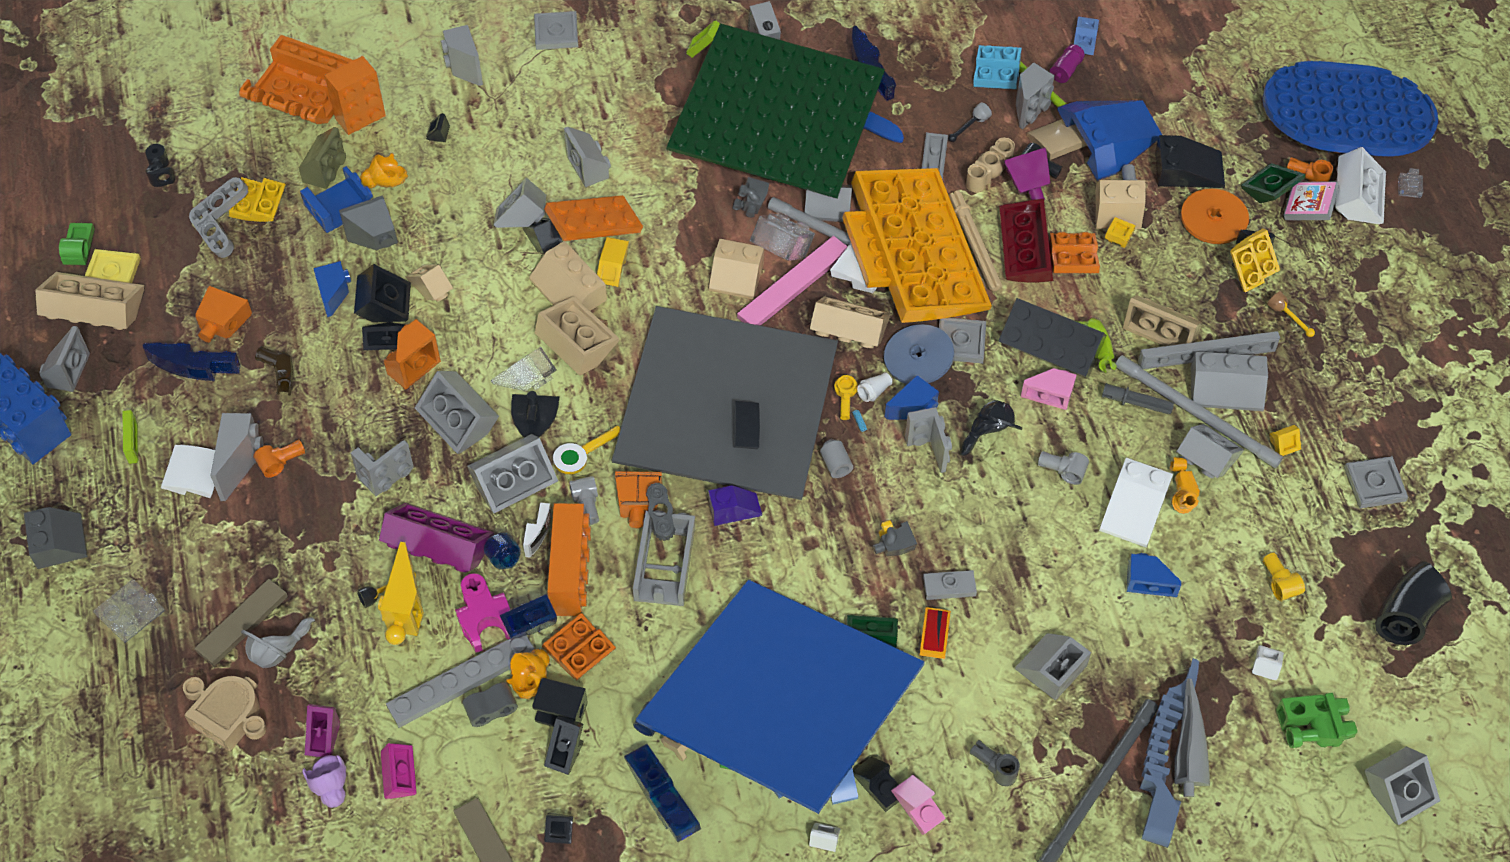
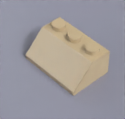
M565 241L548 250L529 277V280L553 306L574 296L591 311L607 301L606 284Z
M1136 295L1129 302L1123 329L1163 346L1194 343L1202 322L1191 316L1176 312L1169 307L1157 304L1150 299Z
M574 296L538 313L535 334L579 376L598 367L619 342V337Z
M824 296L815 304L810 329L815 330V334L829 337V334L838 336V340L851 343V340L860 342V346L874 348V346H878L882 341L891 313Z

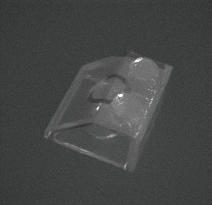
M542 347L497 375L491 382L494 385L527 391L531 387L537 390L553 379L551 374L557 371Z

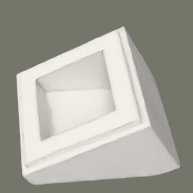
M1261 645L1258 646L1252 673L1277 680L1282 667L1284 653Z

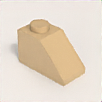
M424 264L405 276L426 300H436L438 302L448 296L447 292L453 289L439 264Z

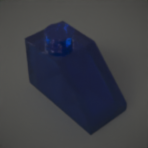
M547 594L500 615L510 639L535 634L557 622V615Z

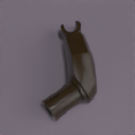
M263 346L259 347L255 360L274 366L276 372V393L279 395L280 392H288V396H290L294 378L291 356L285 351L277 353Z

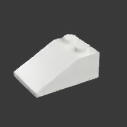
M1126 458L1099 531L1147 547L1173 474Z

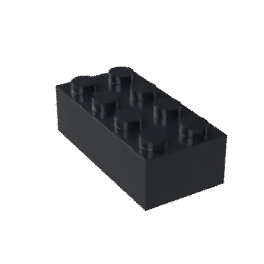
M1016 298L999 342L1089 379L1107 335L1104 332Z

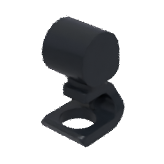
M161 144L148 146L145 150L149 163L146 174L150 184L154 187L173 184L175 176L172 168L167 167L169 159L164 146ZM162 174L170 175L166 180L158 179Z

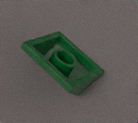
M1271 163L1244 182L1241 188L1257 202L1265 203L1276 200L1306 177L1304 173Z

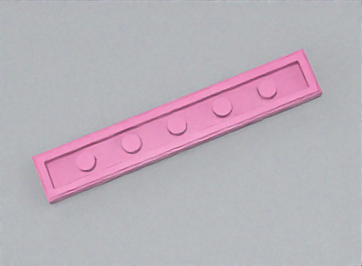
M832 236L738 312L737 318L743 323L761 326L830 270L848 246L835 236Z

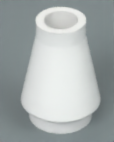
M883 373L862 380L857 387L858 395L865 402L875 401L888 386L892 385V378L888 373Z

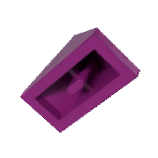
M307 705L305 755L324 757L333 754L340 727V720L335 707Z

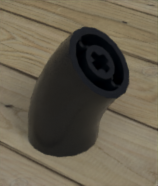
M1420 561L1399 579L1385 598L1378 612L1375 626L1378 634L1386 641L1397 645H1411L1421 641L1432 617L1445 604L1451 601L1452 594L1448 584L1430 563Z

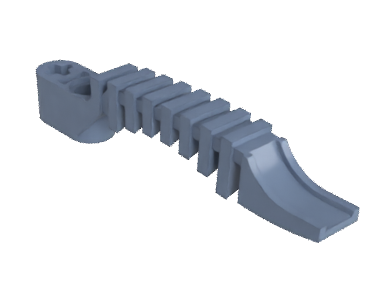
M1194 658L1185 681L1178 686L1169 688L1167 695L1162 697L1148 741L1147 755L1143 764L1145 766L1141 775L1144 778L1140 789L1150 792L1153 796L1141 839L1168 848L1181 801L1174 799L1165 785L1166 776L1170 772V769L1164 765L1169 756L1165 755V751L1169 747L1167 740L1171 738V730L1177 729L1178 720H1183L1187 679H1192L1194 688L1196 685L1199 660Z

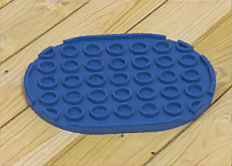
M1326 61L1297 62L1294 66H1284L1274 72V75L1267 81L1263 92L1264 109L1277 128L1302 144L1325 151L1348 153L1363 147L1373 156L1406 155L1418 151L1427 145L1434 136L1438 125V112L1433 101L1427 94H1423L1417 88V84L1406 77L1401 79L1392 75L1390 70L1375 66Z

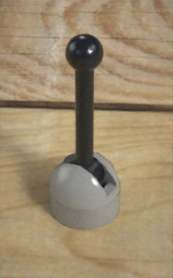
M979 103L973 110V118L956 133L950 134L948 137L949 141L955 142L957 137L975 121L984 122L991 117L992 112L985 103Z

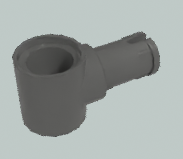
M981 740L976 742V745L970 750V754L988 766L987 769L994 774V779L999 785H1013L1017 780L1020 768L1018 759L1011 754L996 753L982 743ZM1001 768H1010L1012 773H1005Z

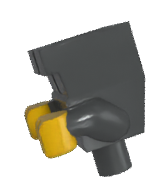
M890 520L881 523L882 529L878 532L881 538L880 542L873 545L875 554L884 552L886 556H897L915 550L917 542L908 521L901 523L898 529L893 528Z

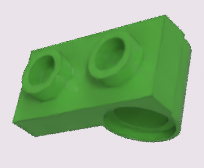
M70 223L67 237L62 238L59 243V254L63 265H86L95 230L92 223Z

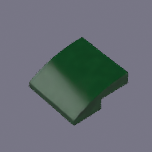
M847 615V626L897 648L898 618Z

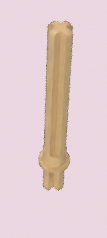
M957 190L950 194L949 198L986 283L992 292H996L1002 288L1001 281L970 213L971 208L966 204L962 193Z

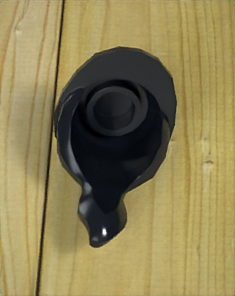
M994 400L983 406L981 411L977 413L978 417L972 424L971 432H969V435L962 443L960 455L965 456L971 453L978 438L984 434L1000 432L1007 427L1018 430L1023 429V427L1015 425V414L1008 403Z

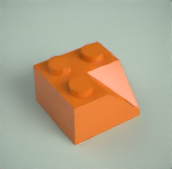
M417 319L405 325L398 332L397 350L387 356L384 364L387 374L405 390L441 362L435 334Z

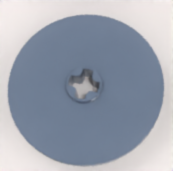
M924 324L909 326L897 332L888 341L884 351V361L888 372L896 380L908 384L917 375L927 383L934 382L950 369L954 360V347L950 337L943 330ZM920 352L922 356L918 357L916 353Z

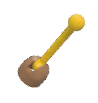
M1281 291L1277 292L1268 301L1267 305L1274 311L1280 312L1284 310L1306 331L1307 337L1315 335L1314 329L1308 328L1287 308L1288 299Z

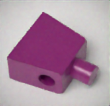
M1046 148L1004 160V166L1019 195L1029 192L1031 200L1044 198L1042 188L1050 185Z

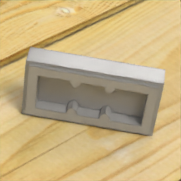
M973 570L923 575L926 600L974 597L977 594Z

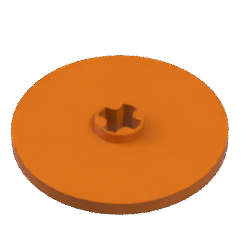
M1211 188L1196 191L1187 197L1181 209V220L1186 230L1195 238L1211 244H1226L1237 240L1240 230L1247 229L1249 213L1245 204L1234 194L1221 189Z

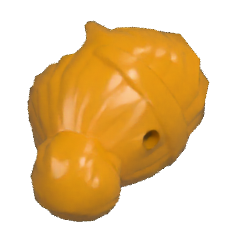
M391 153L388 157L376 155L372 158L369 168L365 169L360 176L361 182L368 188H374L377 185L393 188L403 184L408 178L405 168L398 166L394 153Z
M534 649L530 653L520 652L513 655L510 661L512 678L507 679L506 682L512 685L513 690L520 698L530 699L536 696L541 679H547L546 668L550 663L549 655L542 649Z

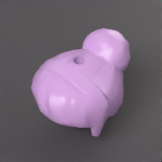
M339 755L324 756L313 765L312 771H306L305 768L302 770L309 789L318 796H321V801L324 805L336 808L344 802L346 795L343 786L346 780V766Z

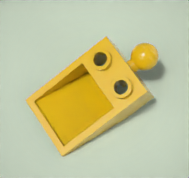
M400 542L385 594L380 596L378 602V610L381 611L382 621L385 622L387 627L385 638L392 645L401 644L405 640L406 634L418 636L424 615L413 564L405 542Z

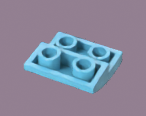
M979 45L973 80L974 87L1017 89L1022 48Z

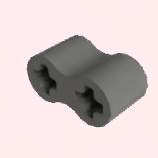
M505 682L495 684L485 691L473 693L462 702L473 727H481L496 718L508 716L518 708L511 689Z

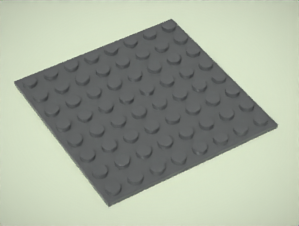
M656 306L612 457V463L727 486L733 485L742 489L802 500L838 340ZM735 401L759 403L760 439L758 449L734 448L735 425H733Z

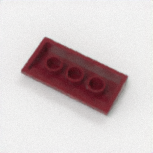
M1044 198L999 205L1006 280L1025 283L1054 281Z

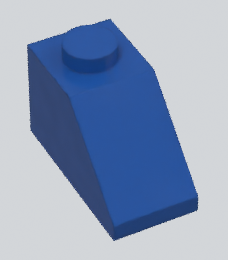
M340 261L313 268L327 317L334 314L349 293L347 283L351 282L348 269L343 270Z
M917 375L886 403L885 418L888 420L907 419L909 412L937 408L939 404V391Z
M1145 553L1131 554L1127 568V592L1168 597L1178 596L1181 580L1157 556H1149Z

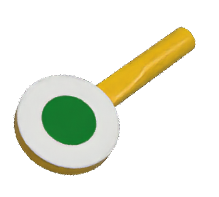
M617 425L583 446L573 443L559 446L553 454L555 468L564 474H576L582 471L587 463V454L619 436L621 428Z

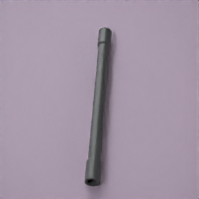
M1146 699L1141 705L1132 723L1037 862L1058 861L1065 846L1142 730L1149 724L1159 709L1154 701Z

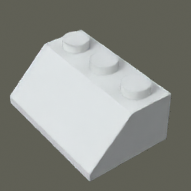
M1363 147L1340 155L1337 166L1339 189L1335 200L1336 210L1342 213L1348 220L1373 224L1384 223L1386 171Z

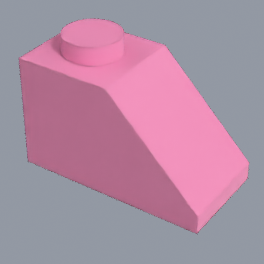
M1050 369L1024 380L1021 397L1067 410L1077 375L1066 370Z

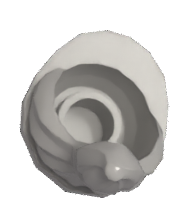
M313 617L303 619L289 636L258 638L242 630L241 633L247 637L245 649L248 659L262 668L276 666L283 659H286V654L293 649L297 641L309 632L311 624L315 619Z

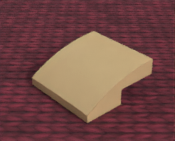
M1063 119L1027 133V137L1032 143L1038 144L1041 148H1046L1049 160L1087 146L1077 126L1067 127Z

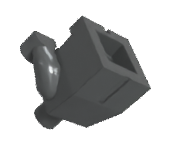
M748 177L745 185L740 187L738 193L739 196L744 197L743 201L735 199L732 208L734 210L743 209V211H746L747 217L753 218L755 214H758L768 193L769 183Z

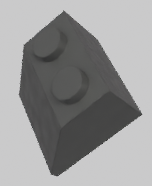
M52 507L24 513L29 555L37 569L88 557L81 513Z

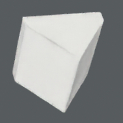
M814 823L810 834L809 846L835 852L840 829L834 826Z

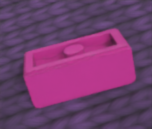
M388 743L381 750L384 798L394 799L416 795L413 745Z

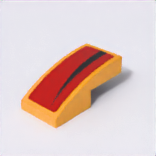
M925 608L920 656L945 659L950 610Z

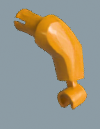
M1173 457V461L1170 462V470L1179 473L1175 476L1177 491L1173 495L1171 503L1174 510L1185 514L1198 505L1199 500L1197 499L1200 490L1192 471H1186L1187 460Z

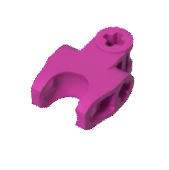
M469 574L465 576L461 582V590L466 606L455 609L463 635L470 642L474 651L477 653L483 650L480 634L487 627L495 626L502 629L506 639L514 637L515 633L510 607L504 593L491 596L486 581L481 575Z

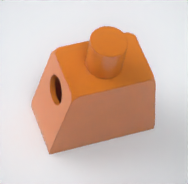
M209 286L195 316L201 328L198 334L199 338L208 343L211 342L215 335L226 339L230 338L252 314L248 300Z

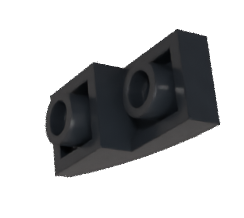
M735 401L733 425H735L734 448L758 449L760 439L759 403Z

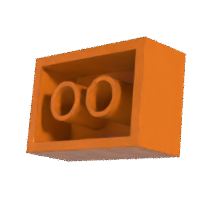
M364 56L324 75L335 119L348 135L386 116L377 72Z

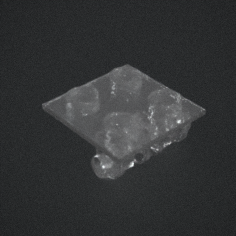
M132 579L97 607L93 613L126 643L163 613L165 609L157 602V598L152 593L148 594Z

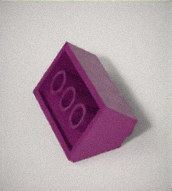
M405 502L385 513L379 541L387 543V546L393 549H398L400 542H405L409 553L413 556H425L431 558L432 562L436 564H449L454 566V569L457 571L470 572L479 566L493 539L494 532Z

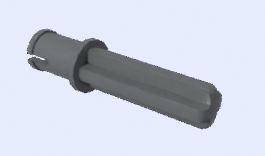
M1105 383L1102 398L1122 402V405L1129 403L1165 414H1171L1174 406L1173 402L1130 391L1129 387L1125 389Z

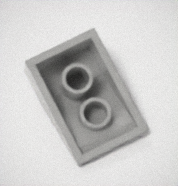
M222 413L210 475L221 501L228 499L255 464L254 453L263 446V437L258 434V424L254 422L252 414Z

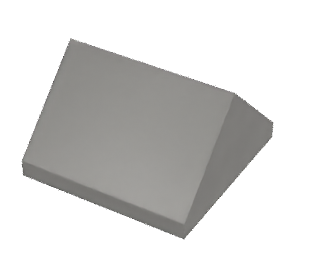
M843 184L838 199L806 190L805 213L821 221L844 222L842 219L844 212H850L852 185Z

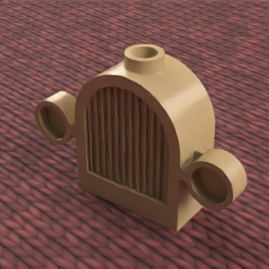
M237 676L223 677L213 682L207 689L203 681L198 677H191L184 682L183 691L186 697L190 700H197L184 715L189 725L229 752L245 734L250 739H259L266 733V725L263 719L259 717L260 704L254 692L258 686L249 677L244 679Z

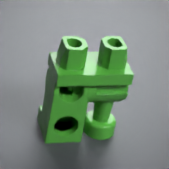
M1333 693L1282 698L1276 708L1282 731L1286 730V739L1290 748H1299L1303 745V742L1316 741L1320 747L1324 748L1327 746L1338 747L1344 740L1355 737L1358 731L1353 720L1342 722L1341 716L1347 715L1350 711L1347 698H1334ZM1310 724L1311 729L1301 731L1299 727L1294 726Z

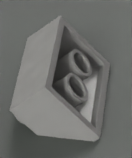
M1195 351L1190 367L1192 401L1207 408L1264 411L1268 380L1267 356Z
M437 371L415 406L420 415L457 454L462 453L488 435L499 417L456 371Z
M533 434L467 466L477 489L492 513H496L558 482L540 438Z

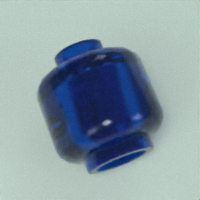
M500 532L494 534L486 541L484 553L495 568L509 569L518 562L521 549L510 534Z

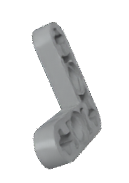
M237 177L231 178L195 206L189 214L190 221L208 247L220 258L229 256L234 249V245L217 219L241 201L248 193V186ZM222 198L223 203L219 207H214L215 202ZM212 227H216L215 233L211 236H207L208 230ZM219 240L223 243L224 247L222 249L217 243Z

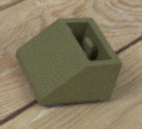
M333 127L317 136L299 167L303 183L327 189L329 184L335 180L340 165H343L346 160V153L343 149V141L338 128Z

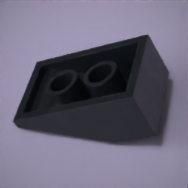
M1159 135L1155 150L1158 186L1225 188L1222 151L1184 136Z

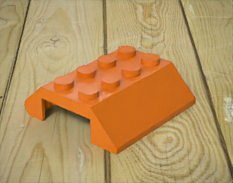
M280 35L270 48L273 62L255 86H251L249 79L245 81L239 91L240 97L254 102H262L265 106L293 116H300L301 119L315 124L328 123L334 112L324 75L353 60Z

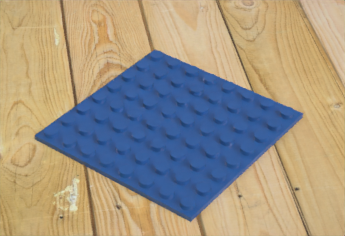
M748 580L638 715L636 722L819 814L923 668L925 661Z

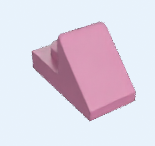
M914 775L891 790L922 835L946 819L931 798L935 795V792Z

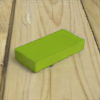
M715 20L692 39L686 54L693 58L713 41L720 23Z
M122 411L123 452L129 464L138 463V423L133 411Z

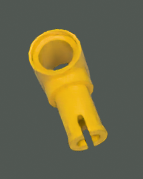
M1270 553L1263 558V564L1272 575L1271 589L1278 601H1284L1305 592V585L1301 576L1297 572L1291 573L1288 569H1285L1276 553Z

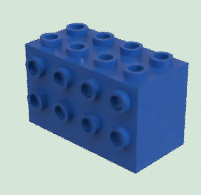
M0 353V438L3 441H8L18 455H23L34 465L71 436L65 423L67 417L58 408L60 403L53 395L47 396L44 388L37 381L33 383L29 380L30 376L23 368L17 369L15 367L16 364L7 354L3 356Z

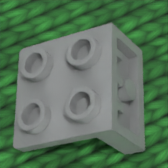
M936 407L909 412L905 432L907 446H921L931 442L940 472H946L947 463H950L949 450H952V443L950 437L945 436L943 416L938 415Z
M405 440L376 461L368 452L365 454L359 447L351 452L358 480L375 496L389 490L393 483L400 478L406 477L414 468L409 445Z

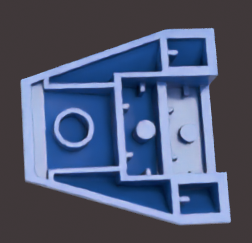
M1143 100L1075 101L1060 106L1057 109L1065 125L1069 127L1076 124L1092 153L1087 164L1097 181L1116 175L1122 170L1124 165L1130 164L1158 141L1159 135H1162Z

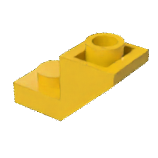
M606 237L597 272L599 278L606 285L619 287L623 264L626 263L629 241Z

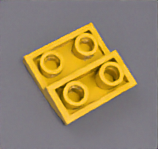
M241 177V180L248 186V193L241 201L230 208L229 217L257 222L274 221L286 184L263 178L261 183Z
M1261 229L1248 236L1230 251L1243 292H1247L1265 283L1264 278L1280 271L1266 229Z

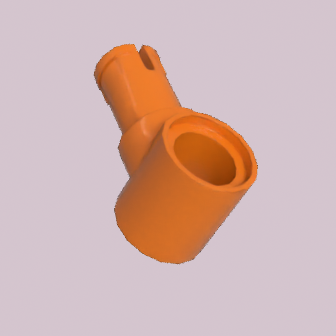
M1291 157L1287 165L1288 169L1304 173L1305 179L1308 182H1329L1333 171L1332 164L1326 160H1317L1315 163L1310 162L1309 164Z
M300 440L282 448H273L270 445H266L255 451L253 458L264 476L271 478L282 472L286 461L305 454V449Z

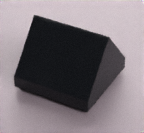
M444 113L439 114L430 122L426 135L427 140L446 142L450 125Z

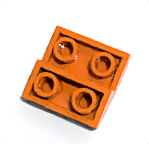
M1050 233L1053 273H1099L1098 243L1095 233Z
M582 613L542 645L546 652L576 681L616 649L600 629L596 630Z

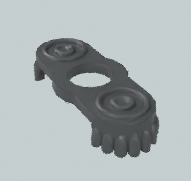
M654 483L648 487L646 493L649 501L648 513L653 521L654 535L659 540L666 541L673 538L676 531L672 519L673 507L669 502L666 487L663 484ZM657 504L667 506L668 512L665 516L659 517L654 514L653 509Z

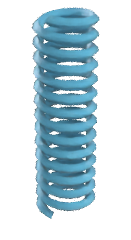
M859 410L853 411L860 430H867Z

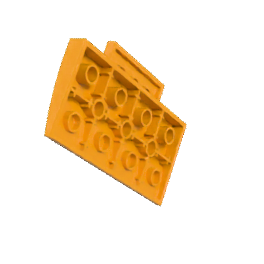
M938 168L856 171L851 185L861 211L844 212L842 219L867 288L889 287L901 323L944 319L990 310L992 307Z

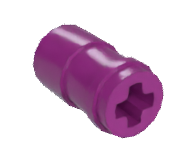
M1071 44L1066 47L1062 56L1050 68V73L1054 75L1055 81L1066 83L1073 75L1076 67L1083 61L1085 56L1080 46Z

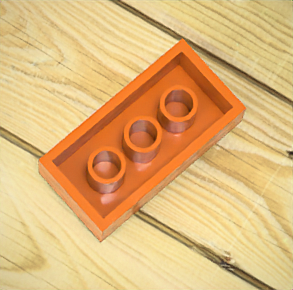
M554 503L548 578V598L551 616H578L582 613V607H587V592L585 591L586 584L589 581L587 562H590L588 541H591L590 514L585 513L584 504Z

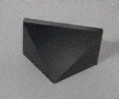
M387 322L363 326V350L397 349L398 332L401 331L405 324Z

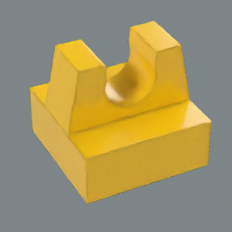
M1115 217L1106 232L1105 239L1108 242L1120 244V247L1125 248L1135 231L1136 225Z
M1292 425L1269 433L1270 442L1278 454L1284 456L1301 450L1300 429L1297 426Z

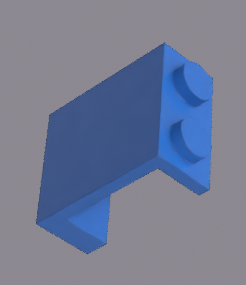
M347 166L343 167L345 180L316 196L308 187L300 191L304 206L326 233L343 225L339 210L373 198L370 189L367 186L364 187L357 173H352Z

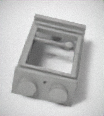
M660 510L653 511L659 517L667 514ZM646 511L633 585L634 601L684 606L695 533V516L687 513L672 514L673 524L676 529L675 535L687 536L682 567L678 565L674 567L646 564L651 532L654 533L653 521L648 511ZM645 569L673 571L675 574L681 572L680 582L644 579Z

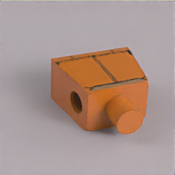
M615 471L620 517L629 518L630 527L641 528L644 525L645 513L649 507L648 497L646 496L647 489L651 484H662V472ZM658 504L654 507L653 511L657 510Z

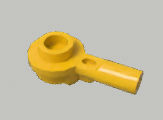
M849 375L841 376L835 381L834 385L836 394L841 397L840 418L842 420L850 419V397L857 393L858 387L856 380Z

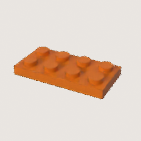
M623 195L548 202L544 208L563 241L641 233L643 228L642 223Z

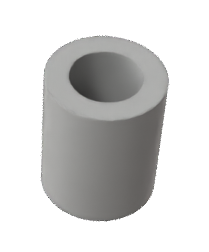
M829 440L823 444L820 453L833 478H841L848 475L853 470V464L843 443L839 440Z

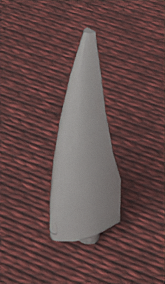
M1190 678L1186 682L1183 721L1175 756V784L1183 785V797L1189 798L1194 797V786H1210L1209 759L1204 722L1197 694Z

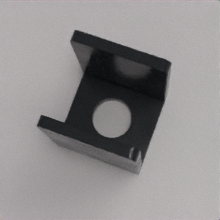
M542 678L532 708L537 710L535 722L554 727L555 720L560 715L581 723L588 704L586 688Z

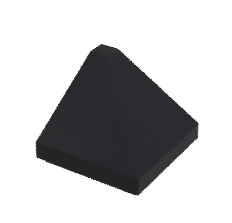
M548 813L546 815L544 842L571 844L573 816Z

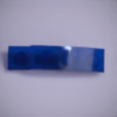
M856 25L853 26L852 60L883 68L882 64L878 62L880 57L878 48L872 45L864 32H861ZM884 72L878 91L886 101L894 98L896 83L893 77Z
M143 343V349L148 361L178 376L196 380L215 381L216 373H240L241 365L236 353L228 351L193 352L191 344Z
M648 744L624 756L650 805L664 827L670 830L677 842L701 830L700 823L674 787L671 777Z

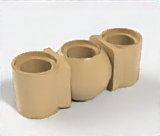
M999 138L995 145L990 147V151L981 154L978 160L975 161V164L969 166L966 187L969 191L974 193L982 192L986 185L991 183V179L1001 175L1005 169L1004 160L1013 158L1015 144L1011 139Z

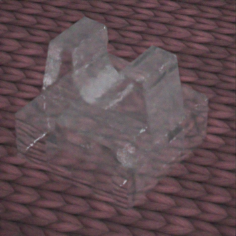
M1410 168L1407 174L1400 173L1398 178V196L1421 198L1423 194V175H1419V169Z

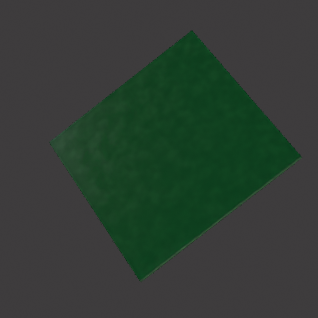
M720 23L666 150L838 199L885 69Z

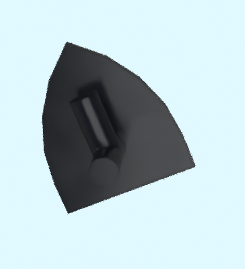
M529 391L527 395L512 394L511 416L515 427L524 438L531 434L540 437L550 428L558 412L560 396H540L535 391Z

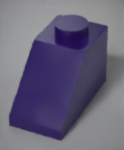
M733 485L708 490L709 508L714 526L762 516L758 497L754 492Z

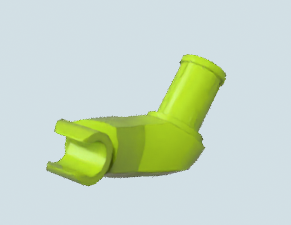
M1095 318L1084 322L1076 321L1107 335L1098 355L1100 360L1099 368L1107 373L1106 366L1110 363L1111 369L1115 370L1117 365L1112 361L1114 359L1112 343L1102 322Z

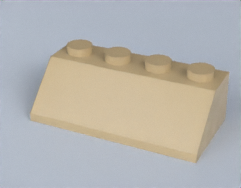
M55 272L36 289L37 315L46 316L48 319H66L72 323L85 322L91 323L93 326L104 325L118 330L127 329L136 320L144 292V285Z

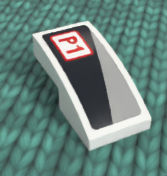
M540 503L537 524L527 523L523 543L525 557H531L537 551L548 532L552 518L550 503Z

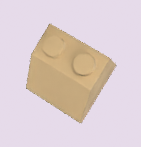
M1100 180L1096 184V229H1108L1116 217L1136 225L1135 230H1141L1145 208V180Z
M719 239L713 260L709 291L754 299L764 265V247Z

